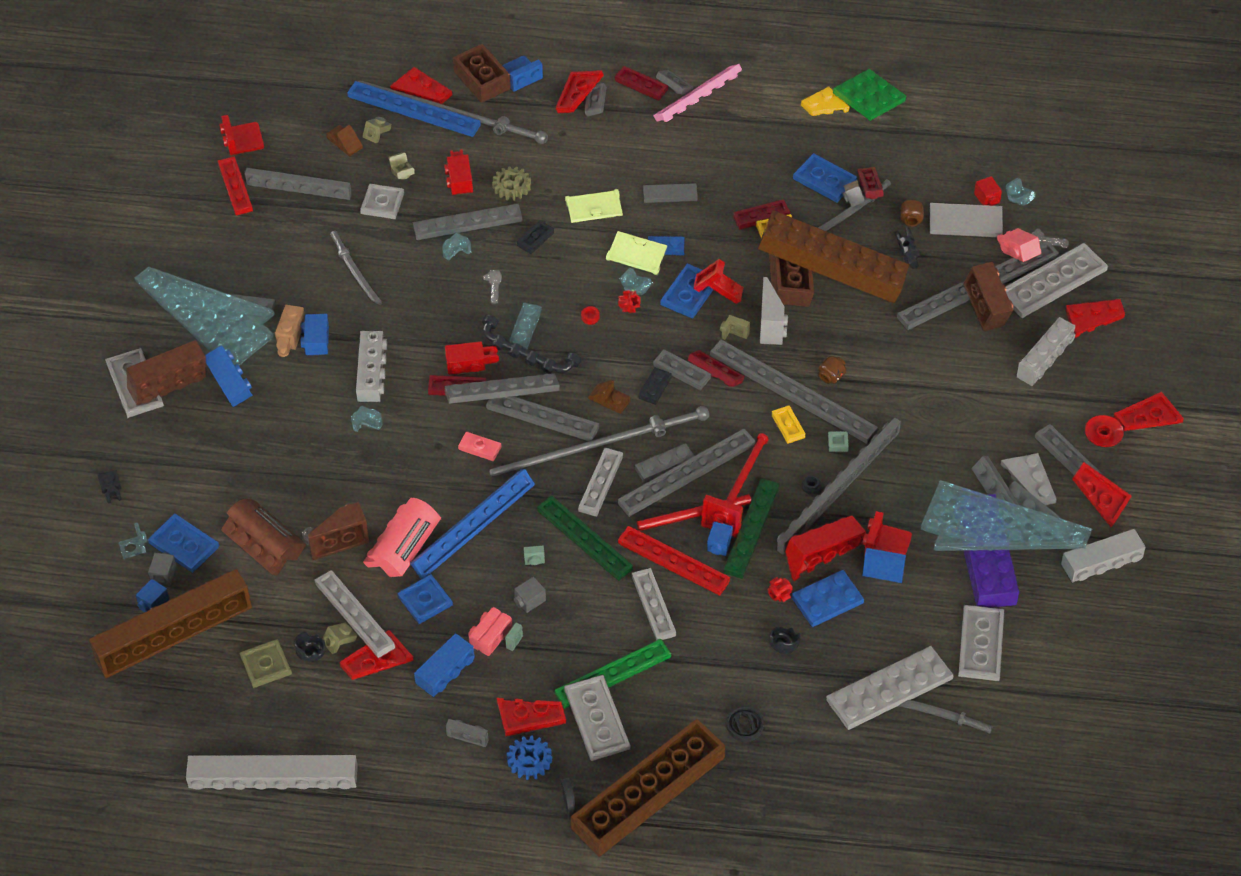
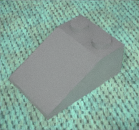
M763 277L760 344L782 345L783 337H787L788 315L784 314L785 307L767 277Z

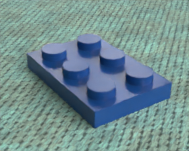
M813 153L793 174V179L837 203L843 197V192H845L844 185L856 181L857 176Z
M686 264L661 299V305L693 319L714 289L709 286L700 292L693 289L696 274L701 272L702 269Z
M177 514L170 517L148 539L150 545L162 553L174 555L175 562L192 573L219 548L217 541Z
M844 570L792 593L793 601L811 627L864 603V598Z

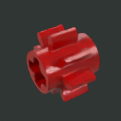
M623 291V295L618 296V306L623 309L622 312L635 313V308L640 307L641 298L636 294V291Z
M776 577L769 582L771 585L768 588V594L774 601L785 602L791 598L789 594L793 588L786 578Z

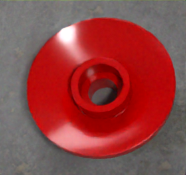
M1106 415L1091 418L1085 426V434L1088 440L1100 447L1115 446L1122 440L1124 435L1121 423L1115 418Z

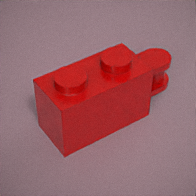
M462 149L458 152L451 150L450 157H447V164H444L445 175H449V177H446L447 188H451L452 195L472 193L473 184L468 154L463 155Z
M482 341L446 345L445 355L448 375L484 371L485 364L497 363L499 361V356L497 355L498 348L495 346L483 347Z

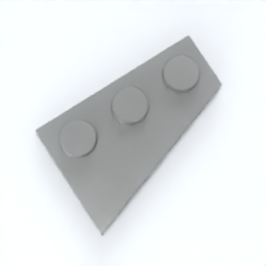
M1038 453L1001 460L1000 465L1009 471L1011 478L1044 505L1056 503L1055 494Z

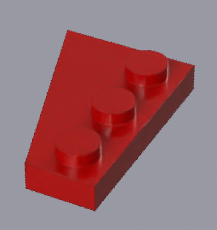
M415 67L390 86L392 90L402 91L406 94L419 96L443 104L452 96L450 89Z
M602 70L571 72L556 105L557 113L574 112L604 76Z
M1121 299L1066 305L1069 322L1075 325V338L1079 337L1081 333L1091 332L1100 325L1106 326L1125 316Z
M1162 392L1114 413L1113 417L1121 423L1124 431L1183 423L1184 419Z
M1085 462L1081 464L1072 478L1108 525L1112 527L1132 496Z
M388 630L385 633L395 644L393 650L378 658L368 645H365L342 660L340 667L354 680L414 661L413 656L395 635Z
M496 698L505 736L566 724V717L561 702L540 700L523 702V699L507 701L504 698Z

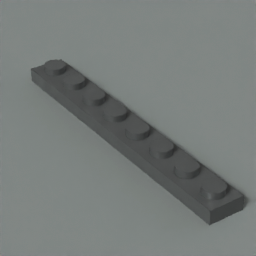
M742 429L619 498L618 505L630 517L755 446V440L745 429Z

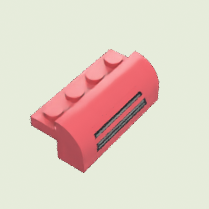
M410 498L406 504L401 505L397 509L396 515L388 522L387 528L377 538V543L368 551L363 563L368 568L381 567L389 577L403 576L410 562L415 558L441 517L426 502L417 498Z

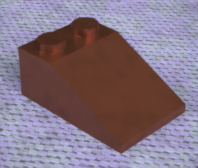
M359 502L339 508L308 534L313 560L369 543L367 523Z

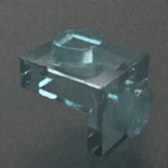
M1020 178L1014 179L1005 186L1008 199L1011 202L1026 205L1036 198L1035 191L1024 188Z
M455 233L442 245L443 257L447 260H450L460 250L466 254L471 253L470 240L459 233Z
M629 268L620 277L625 291H636L638 295L646 293L653 284L650 278L637 276L633 268Z
M360 406L351 418L354 431H358L362 424L380 430L383 425L381 413Z

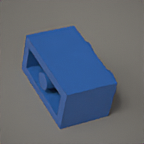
M306 314L305 322L301 323V330L304 333V337H301V348H305L306 355L328 354V315Z

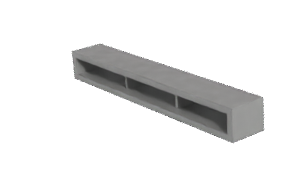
M356 755L188 756L186 780L188 788L196 790L203 788H214L217 790L224 788H235L238 790L245 788L260 790L266 788L349 789L356 788L358 765Z

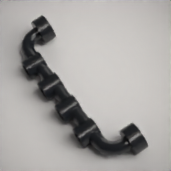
M486 314L482 320L484 324L483 334L488 340L493 342L492 346L497 347L499 351L503 347L509 349L508 354L513 358H518L519 355L526 357L525 362L531 366H534L537 362L542 365L541 369L548 374H551L553 370L560 373L568 372L573 367H578L581 362V358L578 355L569 352L565 358L567 364L559 365L554 360L544 358L533 350L524 349L518 343L507 341L501 335L496 336L492 334L490 329H495L499 322L494 316Z

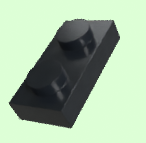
M539 220L517 241V246L532 254L554 234V228Z
M654 367L639 393V399L656 405L671 380L672 373Z

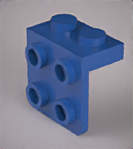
M521 56L502 65L510 74V85L513 92L543 78V67L539 59L531 63L526 56Z

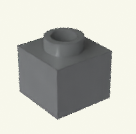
M857 180L844 185L845 192H843L846 203L850 201L853 207L865 202Z

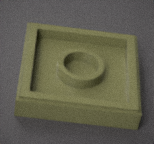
M278 639L240 652L241 660L253 688L292 674Z

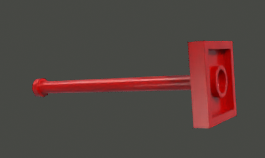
M760 433L757 436V442L726 501L709 495L705 496L701 526L711 529L713 522L733 526L732 537L737 538L741 529L743 507L733 503L761 449L769 440L766 434Z

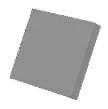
M369 184L360 209L361 214L396 219L404 196V189Z

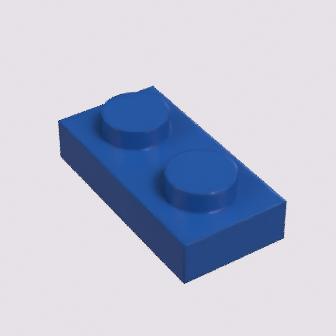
M648 236L650 241L667 245L664 255H684V237Z

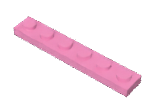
M739 64L729 66L653 115L655 120H663L664 122L671 120L673 114L685 111L687 105L697 103L699 101L698 98L701 96H708L712 93L711 90L713 88H720L725 85L724 81L727 79L732 80L738 76L737 73L742 68Z

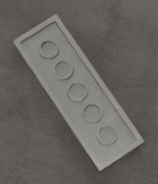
M1083 243L1006 286V294L1013 303V310L1021 318H1024L1107 271L1108 265Z
M929 646L827 695V702L849 730L899 706L907 700H911L952 680L953 673L932 646Z

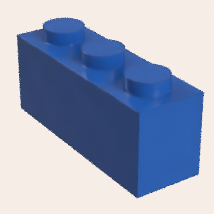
M221 345L205 355L206 364L233 407L253 396L249 390L252 386L247 378L242 379L241 374H243V371L238 364H233L232 360L235 358L230 350L225 351Z
M455 633L414 673L415 683L433 697L438 692H442L452 679L459 676L461 670L466 665L468 666L473 662L475 657L474 646Z

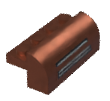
M242 499L235 503L228 510L229 518L221 529L222 532L275 576L279 574L287 560H297L306 546V543L253 499Z

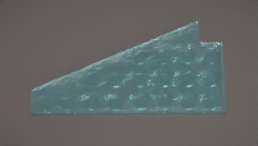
M151 267L146 268L135 277V281L210 352L221 345L225 351L230 350L235 358L232 360L234 365L242 364L274 337L273 333L263 325L275 315L272 309Z
M941 480L921 524V530L939 535L934 545V550L1085 549L1092 531L1091 528Z

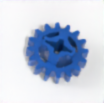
M523 736L521 742L515 740V746H509V752H507L508 767H511L512 773L518 772V778L526 775V780H529L530 776L533 775L534 779H537L538 773L544 776V769L549 770L550 763H552L551 748H548L547 742L541 744L540 737L534 740L533 736H530L529 740H526Z

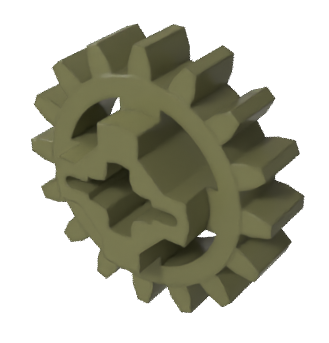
M508 166V170L502 168L501 173L497 171L496 176H493V189L495 194H499L500 198L505 196L506 200L511 197L514 201L516 197L521 199L522 194L527 195V190H531V178H529V173H524V169L519 171L518 167L511 169Z

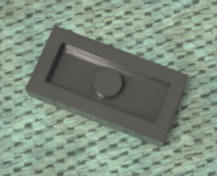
M670 70L658 71L656 78L674 89V92L679 95L687 94L693 90L694 86Z
M604 83L597 84L587 95L585 114L587 116L603 113L607 89Z
M448 719L446 724L447 736L482 747L487 746L489 741L488 730L481 726L466 724L461 720Z

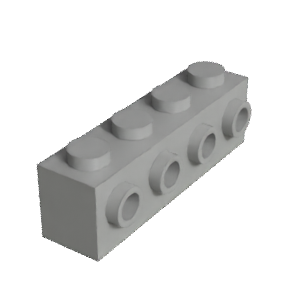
M1059 317L1021 360L1018 366L1017 378L1031 386L1038 379H1041L1045 371L1053 365L1055 359L1064 352L1068 344L1073 342L1075 338V325Z
M360 331L356 384L358 402H380L381 394H384L382 379H385L383 364H386V353H384V350H387V339H384L383 331Z

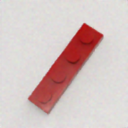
M235 156L218 160V166L235 215L252 212L253 208Z

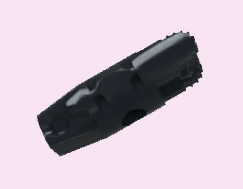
M907 226L905 227L907 236L902 237L899 231L895 232V236L904 261H909L912 269L919 267L916 257L920 256L911 229Z

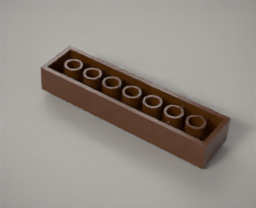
M774 210L769 217L758 247L761 251L892 303L896 302L903 288L909 267L907 263Z
M235 569L231 572H226L214 580L207 581L204 585L191 589L183 595L172 598L162 605L153 607L141 615H136L122 624H117L103 633L96 634L89 639L95 661L105 679L251 609L252 605L248 586L238 570Z
M698 719L694 720L571 816V829L598 857L602 856L725 758V745Z

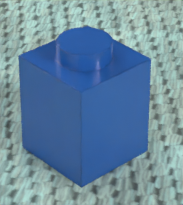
M713 522L707 541V552L726 556L732 540L733 526Z
M153 579L136 594L137 606L143 612H147L151 608L169 601L167 588Z

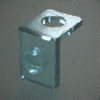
M134 523L137 537L119 542L123 559L146 553L144 543L148 541L145 531H140L138 523ZM128 544L136 546V549L132 552L125 551V547Z

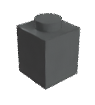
M154 553L148 571L150 580L153 579L161 585H171L177 567L174 555Z
M534 577L514 589V602L519 608L522 607L526 613L546 601V590Z

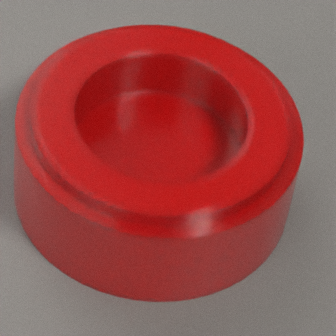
M592 306L585 307L581 311L582 321L588 325L596 324L600 319L599 310Z

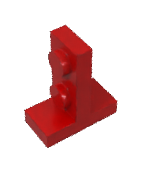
M718 259L696 274L693 288L696 291L700 292L709 286L735 304L741 301L744 287L723 274L725 262L721 259Z

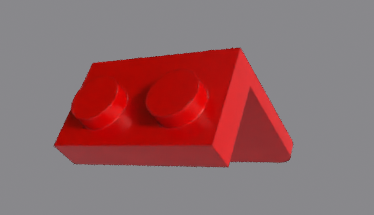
M221 116L220 131L221 134H225V136H222L225 147L228 146L230 155L264 148L257 122L231 127L229 116Z
M876 511L874 518L869 520V534L865 533L862 545H866L865 552L866 548L906 555L912 533L883 525L884 513Z

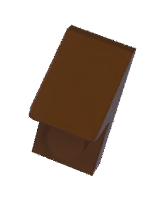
M338 125L326 133L327 139L349 157L363 148L350 125L345 128Z
M614 380L599 383L588 397L589 400L619 414L630 403V396L614 389Z

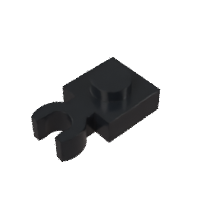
M117 470L98 474L102 494L106 493L107 502L111 503L110 498L112 496H117L118 500L121 501L122 498L119 490L122 488Z

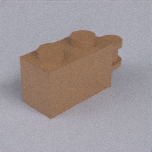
M285 305L275 332L276 346L280 357H286L290 349L296 350L302 333L301 323L305 322L303 307Z

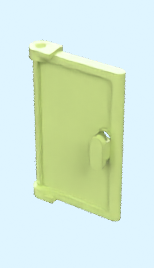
M618 189L572 197L565 196L571 223L623 216Z
M618 231L612 247L607 253L606 260L615 261L658 275L667 245Z

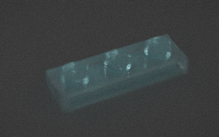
M523 303L509 342L518 343L524 349L528 348L541 314V306Z

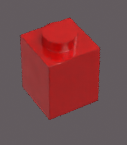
M992 176L976 181L974 194L982 205L994 206L1000 203L1002 190Z

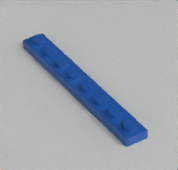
M357 81L354 82L347 92L349 98L474 137L481 126L480 120Z
M525 469L517 472L410 562L420 579L427 577L535 485Z

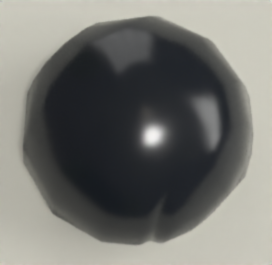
M775 627L769 634L770 646L780 654H789L795 651L801 639V634H795L792 627L788 629Z
M302 632L294 640L296 654L303 661H317L326 652L325 641L318 634L309 636L307 632Z

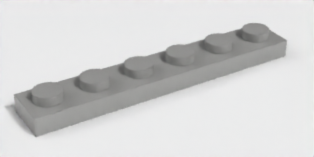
M332 570L315 579L316 586L378 658L395 648V644Z

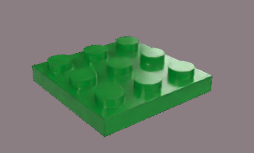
M867 69L834 87L833 94L870 121L905 102L907 97L871 69Z

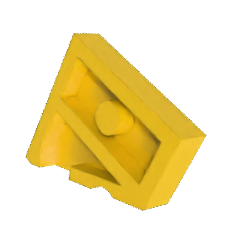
M830 87L801 101V106L811 116L833 114L834 110L849 111V106L833 94V90Z

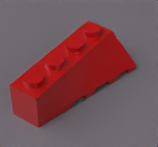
M853 515L790 538L785 552L791 577L794 581L800 578L799 574L805 571L807 573L814 571L817 564L821 562L827 564L836 554L841 556L862 544L866 531Z

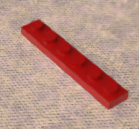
M630 526L626 528L618 539L619 545L719 596L730 582L729 576Z

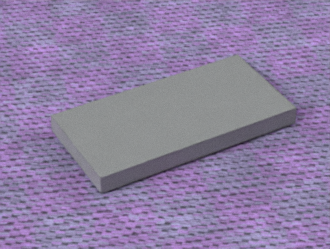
M930 203V234L982 237L1003 235L1002 206Z
M141 348L105 359L127 418L164 406L160 395L146 404L142 403L137 406L127 389L126 368L146 360Z
M964 605L959 677L999 681L1004 609Z
M604 675L564 686L591 761L630 749V743Z

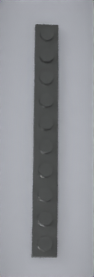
M1047 241L1040 245L1041 254L1024 262L1013 257L995 266V268L998 269L999 278L1004 284L1058 258L1059 252ZM964 282L897 314L898 320L909 330L969 301L970 298L964 287Z
M720 340L710 351L711 357L839 429L848 432V434L866 444L878 432V427L723 340Z
M894 418L890 423L887 422L882 431L873 436L870 444L867 447L864 446L856 458L851 459L848 467L838 473L833 483L830 482L824 492L815 497L812 505L809 508L806 507L802 511L801 516L791 522L789 529L778 536V552L784 555L790 538L805 533L899 434L900 420Z

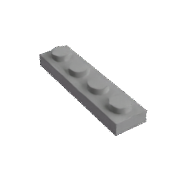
M604 448L580 502L579 512L598 516L622 461V452Z
M651 568L632 573V579L656 641L675 637L676 630Z

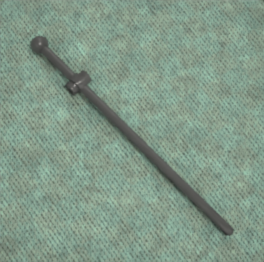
M358 81L480 120V123L493 126V131L497 135L509 131L533 138L539 144L546 143L548 139V134L545 131L534 132L509 124V118L506 116L494 120L369 82Z
M700 406L695 412L664 421L658 415H654L649 419V425L496 467L489 472L491 476H496L649 432L655 434L656 437H661L665 435L666 427L695 419L700 421L707 420L709 418V411L707 407Z

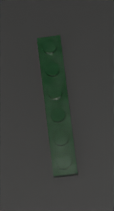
M761 478L725 565L724 574L743 579L779 490L780 483Z
M550 496L537 506V511L618 581L633 570V565L553 496Z

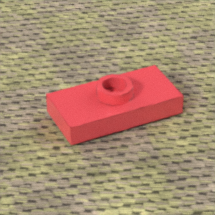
M466 432L458 445V449L494 461L501 449V443Z

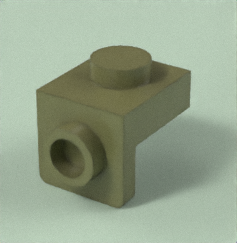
M382 117L368 120L365 124L363 138L378 143L381 133L390 131L392 124L386 122V119Z
M405 152L389 156L391 171L398 179H407L410 175L415 174L414 168L408 163Z
M729 315L720 327L722 339L726 340L729 333L747 339L750 331V322Z
M345 622L329 626L323 640L325 641L326 648L332 654H335L340 645L354 642L358 635Z

